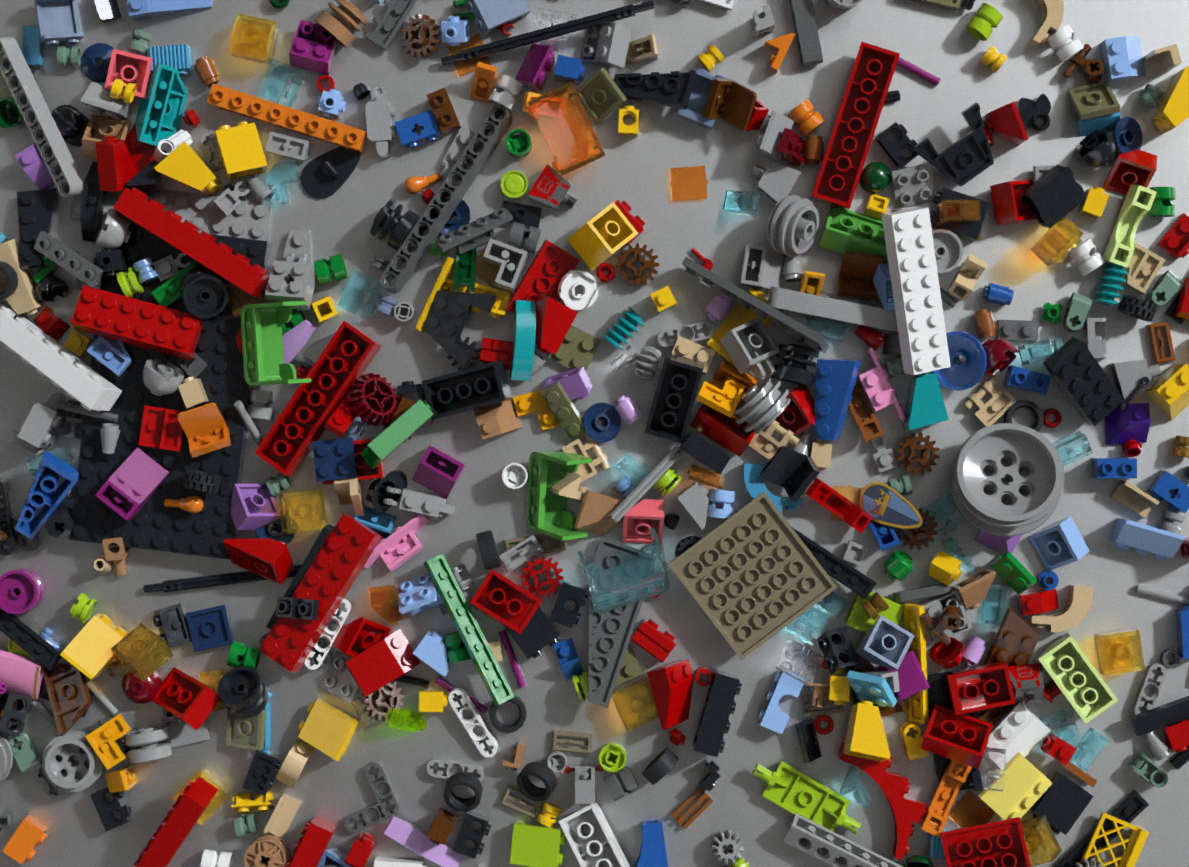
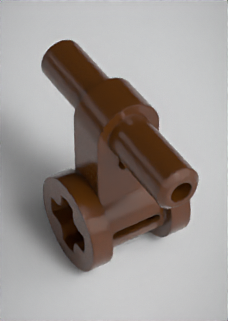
M1085 44L1084 48L1071 58L1069 66L1063 72V76L1069 78L1078 68L1084 72V79L1088 83H1097L1102 79L1104 64L1099 59H1091L1089 61L1085 59L1092 49L1089 44Z
M954 605L946 606L942 611V618L936 622L927 613L921 615L922 621L929 627L928 630L933 636H937L944 645H949L951 639L943 631L946 629L957 630L961 626L960 610Z

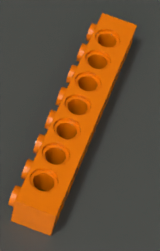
M212 84L207 103L212 107L363 153L367 140V132L216 84Z

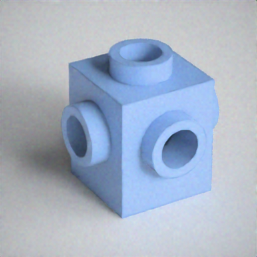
M448 16L446 20L441 22L439 27L442 43L458 46L461 45V42L470 40V19Z
M329 89L328 92L323 90L322 95L318 96L316 106L323 117L334 119V117L340 118L341 113L344 114L347 102L340 95V91ZM329 99L334 101L331 106L327 105Z

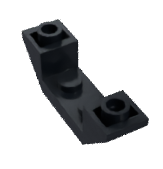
M92 162L85 178L80 215L82 241L96 242L103 225L102 217L106 191L100 190L97 162Z

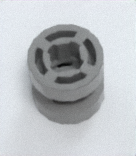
M400 302L395 306L394 315L399 321L407 323L414 319L415 309L410 303Z
M1165 511V522L1161 525L1160 529L1180 535V526L1184 522L1185 516Z
M552 751L548 756L547 766L554 773L562 772L567 766V757L562 751Z

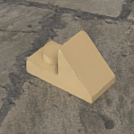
M574 472L553 485L550 491L557 495L583 500L586 489H589L579 486L582 476Z

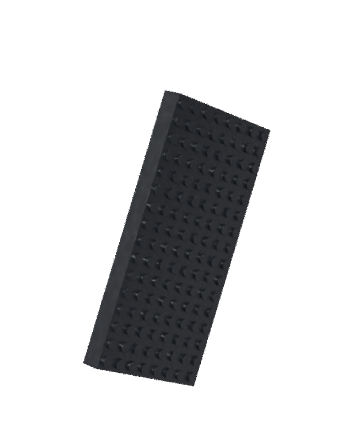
M129 224L128 231H131L128 242H123L117 248L124 251L127 271L134 263L146 258H151L153 262L172 255L175 260L180 253H183L144 227ZM210 234L216 238L215 243L222 242L234 249L232 252L234 255L238 252L251 260L250 265L253 266L255 263L268 271L271 243L268 241ZM186 256L182 259L183 264H187L189 262L192 264L196 261L190 256ZM200 263V266H199L198 268H207V267ZM102 274L100 290L125 296L117 276L105 277V274ZM220 276L228 291V302L225 309L218 315L211 318H202L204 324L195 349V353L208 364L197 379H201L209 402L188 409L184 404L179 389L172 394L156 396L144 384L142 374L147 360L161 359L160 363L167 365V362H171L179 366L176 362L180 357L123 342L132 363L118 377L91 356L90 367L119 388L122 393L110 411H105L119 415L117 423L84 415L77 470L79 476L75 486L72 510L74 526L69 534V540L103 544V539L122 537L124 547L230 559L229 551L226 550L223 542L225 539L235 538L236 528L230 514L232 489L234 484H241L248 433V428L235 408L234 403L240 400L247 410L248 405L251 403L249 401L250 389H253V386L248 385L245 381L243 354L237 346L236 336L241 327L240 313L242 307L249 304H261V300H264L265 287L257 298ZM158 277L153 281L142 284L144 292H137L132 298L159 305L151 293L166 281L161 282ZM181 297L168 307L192 314L187 310ZM94 335L93 343L99 337L98 335ZM184 372L183 380L190 377ZM209 403H216L229 428L231 441L230 446L194 458L190 454L189 442L184 430L180 452L138 445L144 405L188 411ZM103 423L119 425V430H121L113 454L102 452L100 428H102ZM138 447L170 473L132 520L127 521L95 495L110 476ZM185 469L204 471L221 476L218 493L203 492L182 486ZM189 496H199L204 504L200 512L190 513L179 507H165L164 501L165 499L180 500ZM111 543V544H109V545L118 546V544H116V543Z

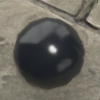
M57 275L43 278L36 287L37 298L42 302H54V297L56 296L64 298L69 291L68 284Z

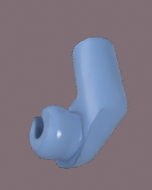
M45 627L40 632V636L59 652H62L64 646L55 642L51 637L53 630Z

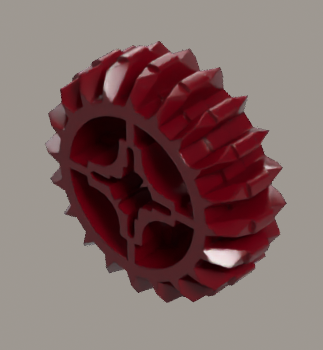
M368 373L361 375L354 380L347 395L351 398L348 403L353 406L350 411H355V417H360L361 423L367 422L368 426L385 425L390 420H393L395 411H398L397 406L399 403L396 400H398L399 396L395 395L396 389H392V382L387 383L386 377L381 378L380 374Z

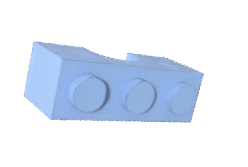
M781 668V671H777L773 678L775 685L772 690H768L765 697L767 704L765 708L760 709L757 719H759L758 723L761 726L783 734L790 716L779 709V700L784 695H792L798 698L805 678Z

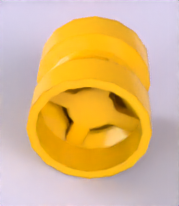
M713 44L707 48L706 54L701 53L697 57L700 64L709 73L714 69V64L725 60L722 53Z
M991 45L979 62L990 66L991 70L996 73L1007 59V56L1003 53L999 54L997 49Z
M116 78L111 88L110 97L114 99L120 98L124 102L131 104L135 96L136 84H126L121 79Z
M544 801L543 811L538 815L537 821L547 827L555 828L556 818L561 814L562 808Z

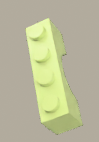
M1130 185L1103 255L1105 261L1128 268L1135 250L1134 237L1137 227L1144 215L1150 211L1157 193L1156 191L1140 185Z

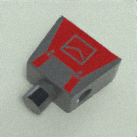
M549 164L546 165L527 195L528 199L554 210H558L561 204L572 209L578 200L568 194L572 185Z
M1042 664L1008 666L1015 703L1025 702L1028 708L1036 707L1038 701L1043 699L1044 681Z

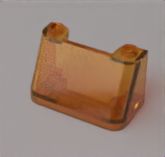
M572 81L528 101L529 106L526 107L530 118L535 117L554 158L551 164L556 173L560 172L561 176L605 156Z

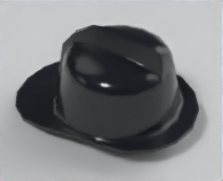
M71 105L58 106L53 110L52 116L63 139L73 146H82V137L89 119Z
M391 471L384 478L374 480L369 485L366 500L373 504L376 511L385 512L392 506L383 503L384 498H390L395 501L400 498L401 494L389 493L386 491L387 486L398 489L407 487V478L402 471Z

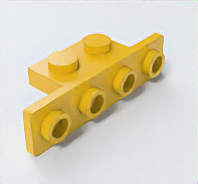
M447 257V260L443 262L441 273L433 284L431 295L425 301V308L418 317L415 328L422 333H427L422 327L436 292H454V281L451 279L455 272V259ZM459 287V292H465L467 287Z

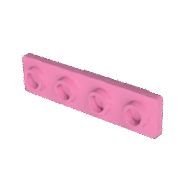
M872 347L866 349L865 351L874 368L858 375V378L874 411L876 412L892 405L898 420H905L906 410L896 399L898 394L894 386H890L887 380L889 375L886 369L881 368L879 364L881 359L877 350H873Z
M421 513L414 515L408 523L398 527L388 538L382 539L375 547L364 567L367 569L382 558L389 570L393 572L424 549L414 533L429 523L428 518Z

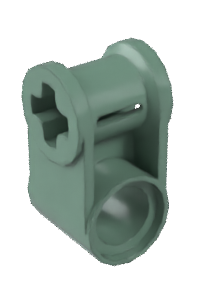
M1167 270L1149 291L1146 301L1153 303L1157 307L1165 305L1181 289L1183 282L1170 270Z
M1074 292L1072 293L1062 321L1063 328L1067 332H1075L1083 327L1093 299ZM1074 318V322L1077 323V325L1072 327V322H1070L1069 320Z
M20 733L19 737L14 736L10 739L9 744L13 756L23 773L42 764L41 755L27 734ZM22 741L23 744L17 746L16 742Z
M1139 752V757L1128 768L1153 786L1164 787L1168 782L1167 773L1149 757ZM1161 773L1160 781L1154 782V774Z

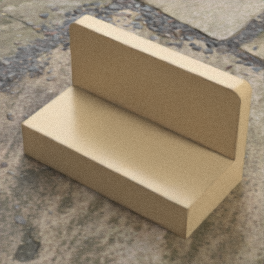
M1177 44L1153 50L1143 57L1144 61L1159 57L1163 72L1172 70L1182 64Z
M358 478L335 480L334 487L340 505L353 503L356 516H364V498Z
M1123 480L1119 481L1110 498L1143 518L1147 517L1153 505L1159 504L1158 500Z
M284 793L263 833L267 834L270 832L283 839L302 802Z

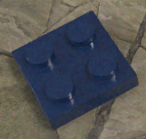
M353 437L312 442L316 482L357 478Z
M226 604L186 613L194 652L233 643L234 638Z

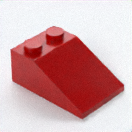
M253 538L225 539L223 542L226 550L229 551L232 564L282 585L294 567L287 545L280 540Z
M491 569L470 601L473 608L520 635L542 603L541 599Z
M399 629L345 662V665L363 695L367 697L419 665L420 661L413 654V649Z
M689 659L669 662L648 671L647 675L662 730L688 720L694 680Z
M1005 661L982 665L947 675L955 715L1015 704L1008 665Z
M174 667L162 682L158 693L151 701L197 731L221 698L205 684Z

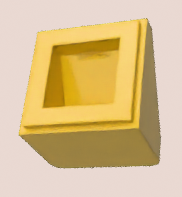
M870 193L863 215L882 221L881 214H886L889 199Z

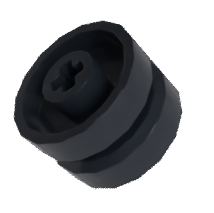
M193 269L183 277L180 283L179 293L187 310L194 316L211 318L225 309L228 302L227 288L221 277L211 269Z
M238 667L230 670L222 677L218 685L219 697L229 713L239 719L256 716L265 708L269 699L268 690L261 678L250 667Z

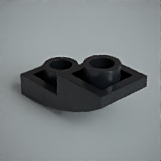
M277 596L275 617L317 620L319 600Z

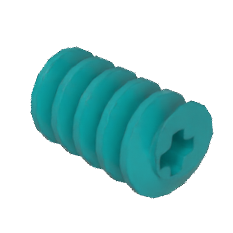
M1105 262L1108 268L1103 269L1102 272L1107 276L1100 277L1104 284H1098L1097 287L1101 291L1095 293L1100 299H1094L1093 301L1107 306L1119 305L1114 299L1121 298L1117 290H1124V288L1119 283L1126 282L1122 275H1128L1129 273L1124 270L1123 266Z
M629 306L630 313L623 312L625 319L618 317L619 324L612 323L614 330L607 328L608 336L601 334L610 345L622 350L621 342L628 343L626 336L634 337L631 332L632 330L637 333L639 332L637 325L645 326L642 321L643 319Z

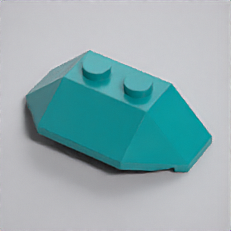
M157 63L150 74L145 98L141 97L135 121L138 141L157 147L160 140L168 139L178 132L188 95L179 76L178 69Z

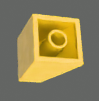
M1189 66L1174 74L1153 116L1154 123L1160 131L1166 133L1176 128L1189 117Z
M243 121L235 127H230V125L218 127V130L215 131V137L226 181L266 172L267 162L255 122Z
M185 141L154 167L162 175L206 195H213L221 189L220 185L223 183L192 146Z
M613 202L584 224L567 240L591 271H593L634 238L638 232Z
M1186 363L1172 365L1153 383L1152 388L1144 391L1170 421L1189 405V366Z
M105 614L94 615L60 654L91 680L104 672L107 668L106 666L112 662L130 639L127 636V631L120 626H114L111 623L112 620Z
M318 699L315 703L311 702L308 707L307 713H309L306 721L302 720L298 727L300 734L298 737L334 760L339 761L344 755L361 720Z
M861 700V702L851 706L843 754L883 762L889 760L891 754L879 708L873 706V702Z

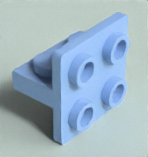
M429 573L398 585L399 612L401 614L407 612L409 616L443 604Z

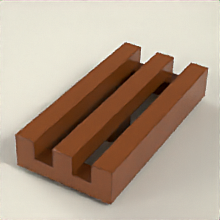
M1168 321L1147 325L1154 364L1176 360ZM1161 326H1163L1166 344L1169 354L1168 358H1166L1165 348L1160 328ZM1154 328H1156V333H1157V339H1158V344H1159L1161 359H1159V354H1158V348H1157V343H1156Z
M1058 760L1056 761L1090 786L1094 787L1097 783L1096 779L1070 761L1067 765Z
M698 787L671 816L686 829L713 800ZM700 793L701 797L679 817L678 814ZM704 799H706L707 801L686 822H684L683 820Z

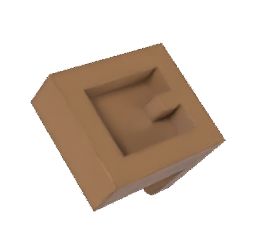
M519 741L518 746H513L511 757L515 758V760L503 758L501 765H504L505 769L517 771V768L521 769L527 743Z

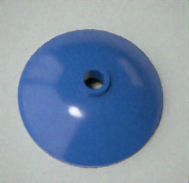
M963 331L948 332L946 336L951 367L930 372L931 374L936 373L939 384L947 389L954 391L969 389L982 379L986 371L987 357L982 344L969 333ZM960 355L964 357V362L959 360Z

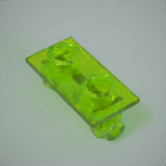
M392 707L386 727L417 732V730L423 731L426 729L427 723L421 718L423 713Z

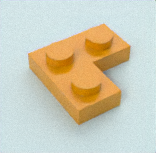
M730 377L726 378L722 389L704 381L696 396V400L731 418L739 403L745 385Z
M541 390L513 397L518 416L537 412L542 430L561 426L540 393Z
M121 713L85 736L107 770L126 758L115 742L131 731Z

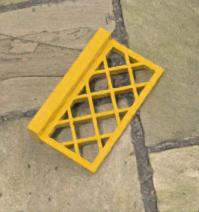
M1102 812L1082 859L1086 858L1088 860L1089 857L1096 855L1098 862L1102 863L1099 853L1109 850L1112 859L1103 862L1102 867L1114 863L1115 867H1135L1149 832L1139 826ZM1105 818L1112 820L1115 828L1105 832L1102 826ZM1126 827L1133 829L1130 837L1122 838L1119 830ZM1117 832L1120 841L1110 845L1106 835ZM1104 837L1107 846L1097 850L1095 847L1096 839ZM1122 844L1124 852L1121 856L1115 858L1111 848Z

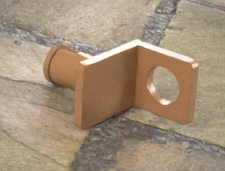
M122 537L103 539L105 560L113 561L115 575L123 576L127 574L125 559L130 548L124 547ZM111 543H116L119 546L108 549V545Z
M830 670L828 673V684L804 682V687L812 689L810 707L816 708V700H818L817 707L823 708L824 690L830 689V678L832 676Z

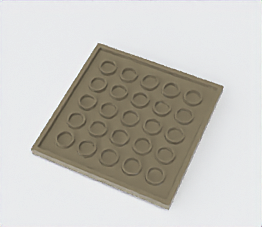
M764 491L668 563L741 660L837 588Z

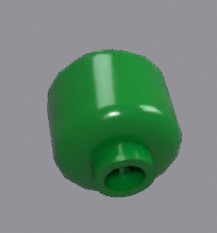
M895 551L884 561L886 569L884 573L892 580L894 578L903 580L913 570L912 563L914 561L905 551Z

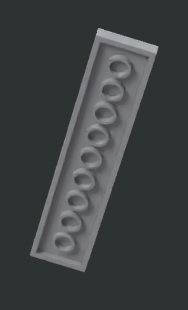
M124 189L119 192L106 191L102 222L109 208L115 210L113 207ZM160 189V196L147 198L148 201L152 198L164 205V211L169 209L183 217L181 219L183 223L187 220L199 227V233L204 231L213 235L269 241L273 203L271 202L262 204L260 201H244L239 199L242 204L227 217L213 203L218 197L214 195ZM83 194L72 196L70 218L80 220ZM126 217L129 224L139 225L133 220Z

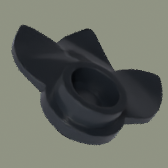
M1041 94L1036 102L1028 98H1021L1019 110L1024 128H1033L1036 131L1047 129L1051 121L1048 115L1051 110V103L1045 94ZM1037 118H1041L1043 120L1042 125H1039L1037 123Z

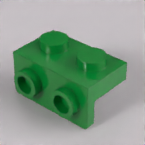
M1010 552L1005 555H999L991 565L995 572L1018 595L1033 586L1037 581Z

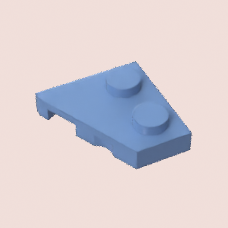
M99 336L87 350L89 355L118 377L132 363L123 342Z

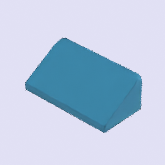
M38 25L23 26V56L29 67H43L44 43H40Z
M1117 112L1078 120L1076 122L1078 135L1086 136L1095 130L1102 132L1104 131L1103 128H1106L1108 131H1114L1121 115Z
M364 506V516H356V513L354 515L355 519L380 534L382 538H388L391 535L396 516L378 512Z

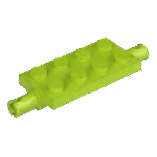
M782 760L773 772L759 763L756 764L757 770L753 769L752 775L767 782L761 794L763 797L795 815L797 813L831 831H834L837 826H842L853 834H857L858 830L856 828L860 829L861 823L847 816L846 809L851 802L849 799Z

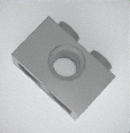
M575 766V804L581 806L595 804V766Z

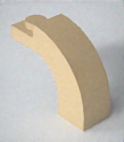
M1036 0L1042 8L1043 20L1030 40V44L1035 47L1040 42L1044 44L1050 35L1048 32L1055 34L1058 31L1064 14L1063 0Z
M1069 585V598L1063 610L1053 615L1031 614L1028 615L1027 622L1033 623V627L1045 628V624H1047V631L1051 633L1063 632L1075 627L1085 618L1091 608L1094 587Z

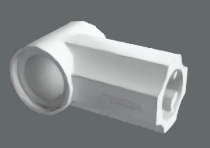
M180 130L168 139L160 140L153 154L155 161L160 163L184 141L191 146L193 144L191 135L187 131Z

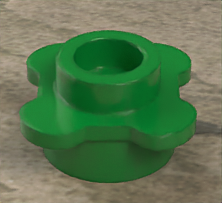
M1049 302L1043 305L1042 320L1044 322L1054 321V323H1060L1062 320L1060 314L1063 306L1061 304L1051 305Z

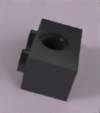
M564 581L549 620L572 628L573 624L577 625L581 616L578 613L580 605L585 606L588 595L585 594L586 589ZM565 601H574L575 608L570 611L566 610L564 607Z

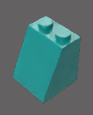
M930 372L915 375L916 378L910 380L906 405L907 414L905 415L906 419L903 423V429L913 430L949 420L936 373L930 374Z

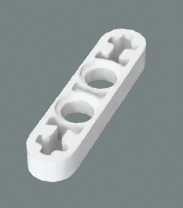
M343 599L341 604H346L345 608L347 609V611H342L339 616L343 617L342 621L336 616H333L331 619L337 621L338 628L335 631H331L326 627L320 638L325 637L328 640V646L320 648L318 643L314 646L317 651L324 652V655L319 654L316 659L319 663L311 665V660L308 658L313 657L316 651L312 650L304 662L308 669L315 670L319 668L326 658L351 611V604L347 599Z
M459 687L454 688L448 696L451 707L479 752L484 757H493L498 750V743L467 692ZM455 693L462 696L460 701L458 699L454 700ZM466 709L471 710L473 718H465L463 711ZM476 726L482 727L484 734L476 735L473 728ZM486 743L489 746H493L492 751L489 749L485 750Z

